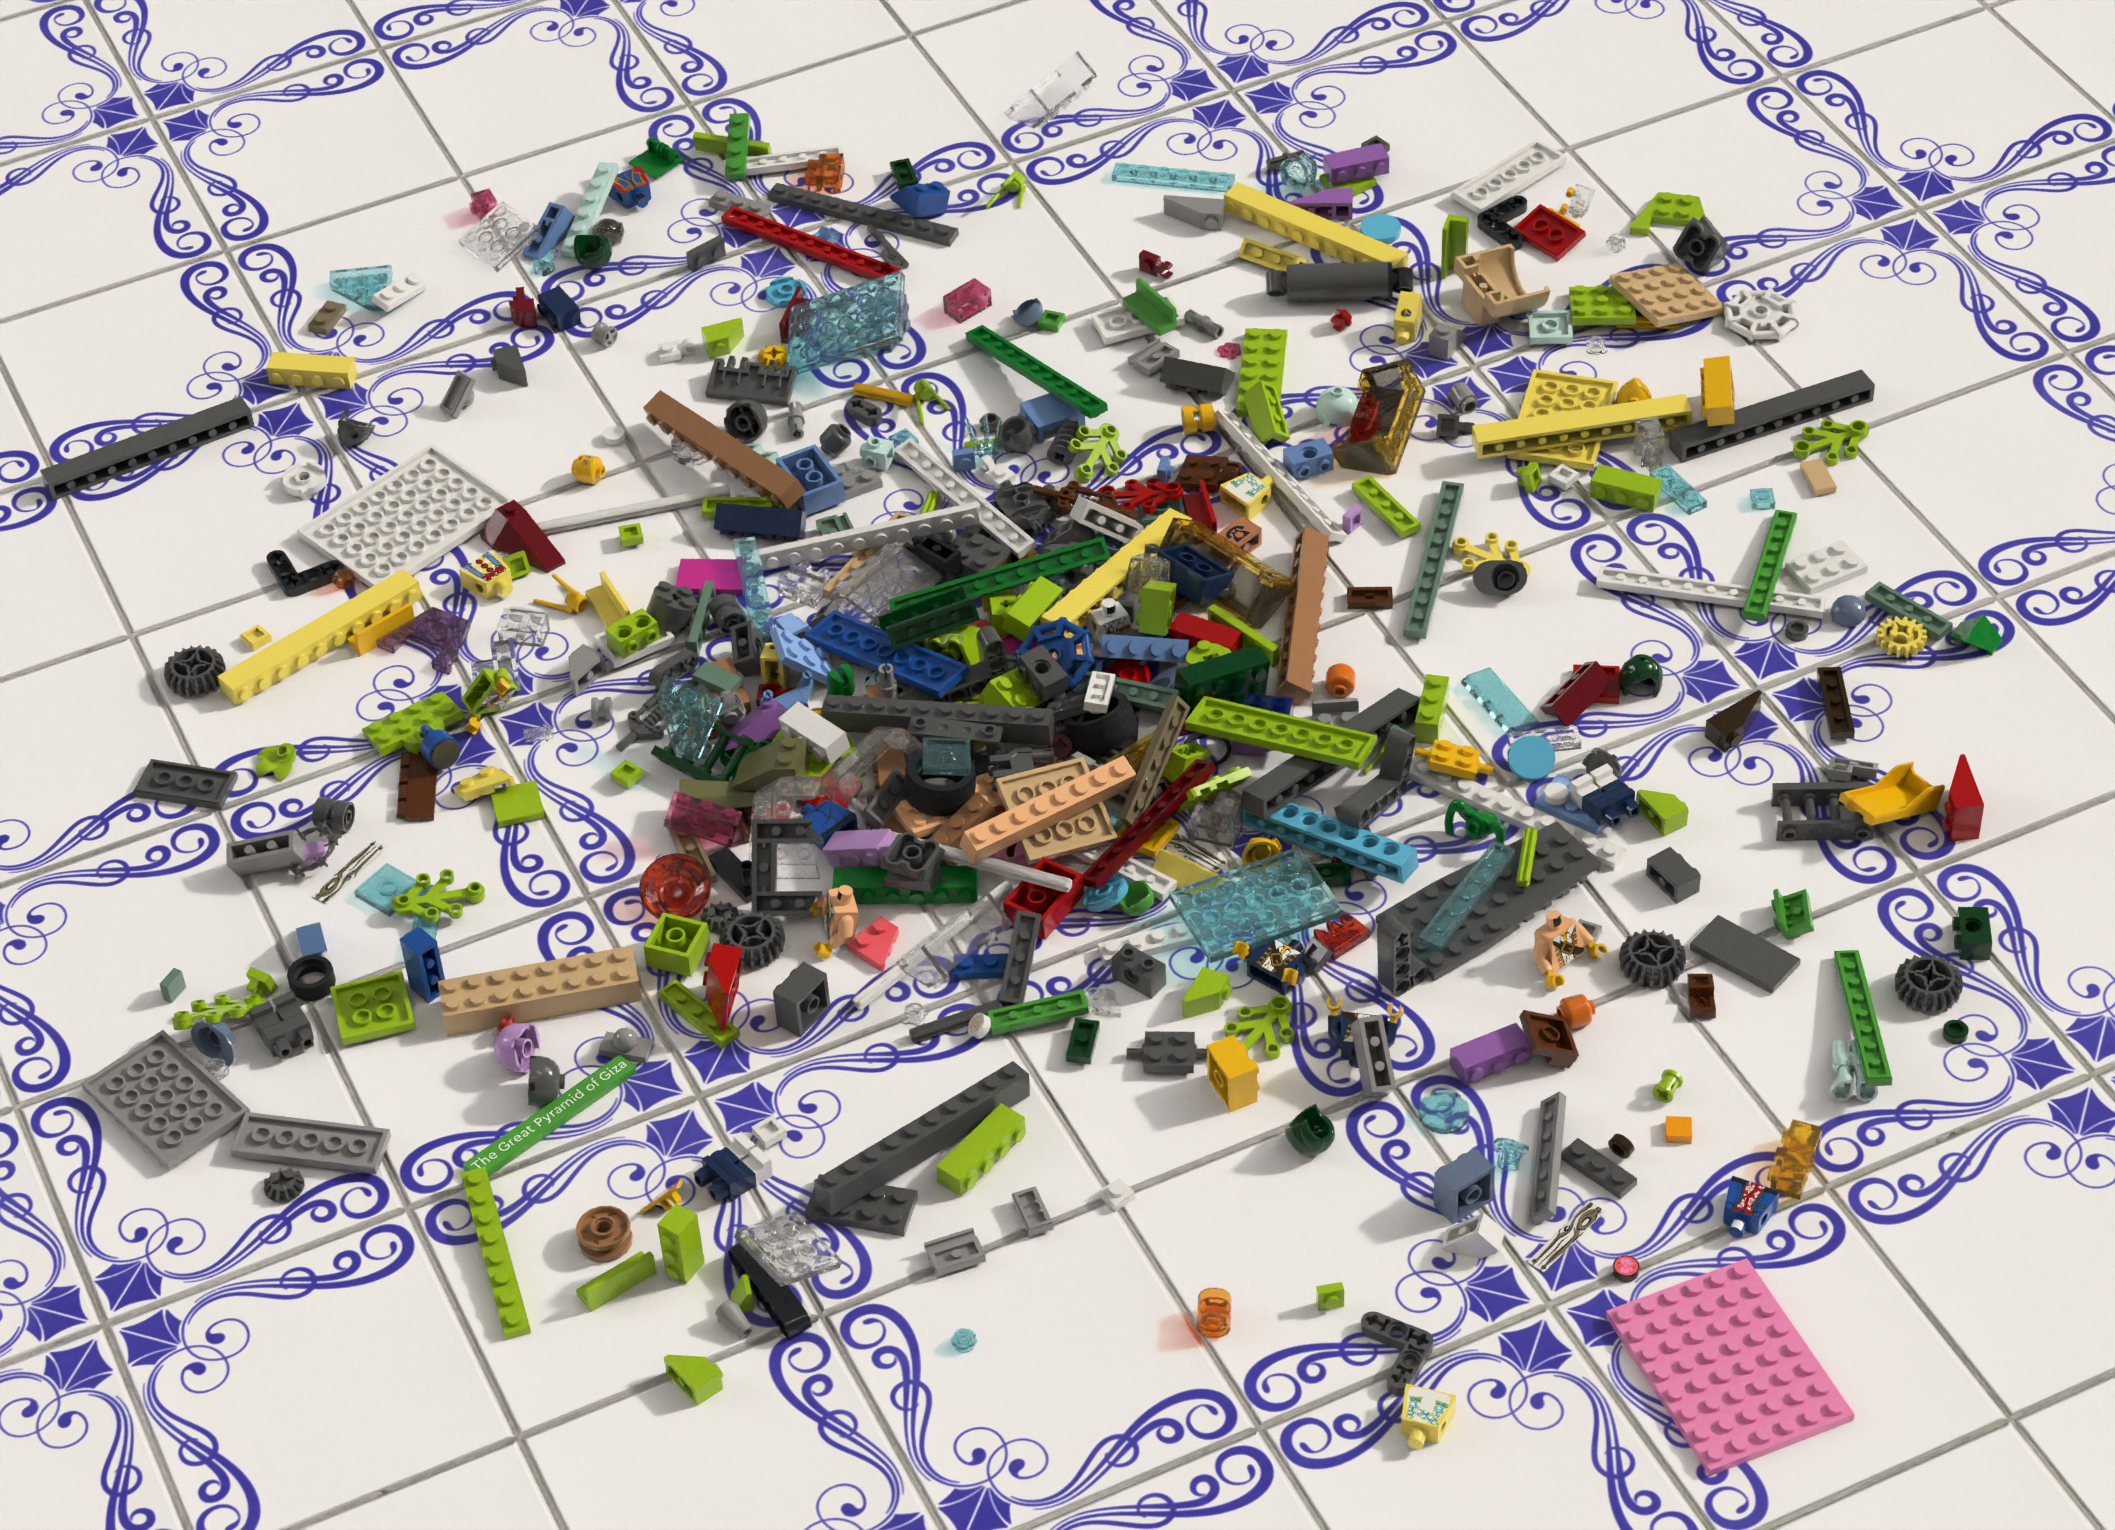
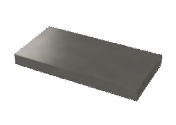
M151 759L133 792L135 797L222 810L238 780V774L234 771Z
M1717 915L1690 943L1691 950L1772 994L1798 968L1801 961L1800 958L1720 915Z

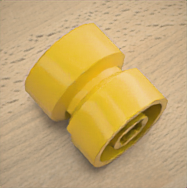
M1212 403L1199 404L1198 408L1194 405L1181 406L1184 434L1196 433L1198 429H1201L1202 432L1215 431Z

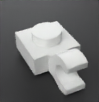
M686 338L680 344L678 340L657 344L661 364L682 360L681 356L694 355L693 338Z
M988 454L980 458L984 463L980 468L985 472V479L998 490L1003 488L1002 484L1004 481L1010 480L1011 483L1016 481V474L1003 463L996 466L994 460Z

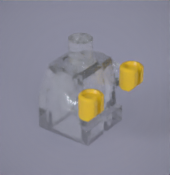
M1577 183L1574 188L1569 187L1565 196L1570 198L1571 204L1568 206L1563 203L1559 212L1561 214L1568 213L1573 218H1582L1588 211L1595 190Z

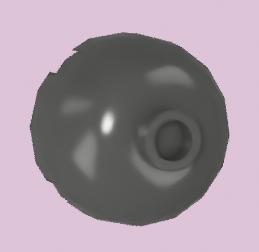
M750 399L739 400L726 410L724 424L727 432L735 439L745 440L742 443L747 444L754 442L764 434L768 425V416L766 410L757 401Z
M530 1056L528 1106L547 1105L558 1097L559 1089H564L565 1074H560L559 1066L554 1060L543 1056Z

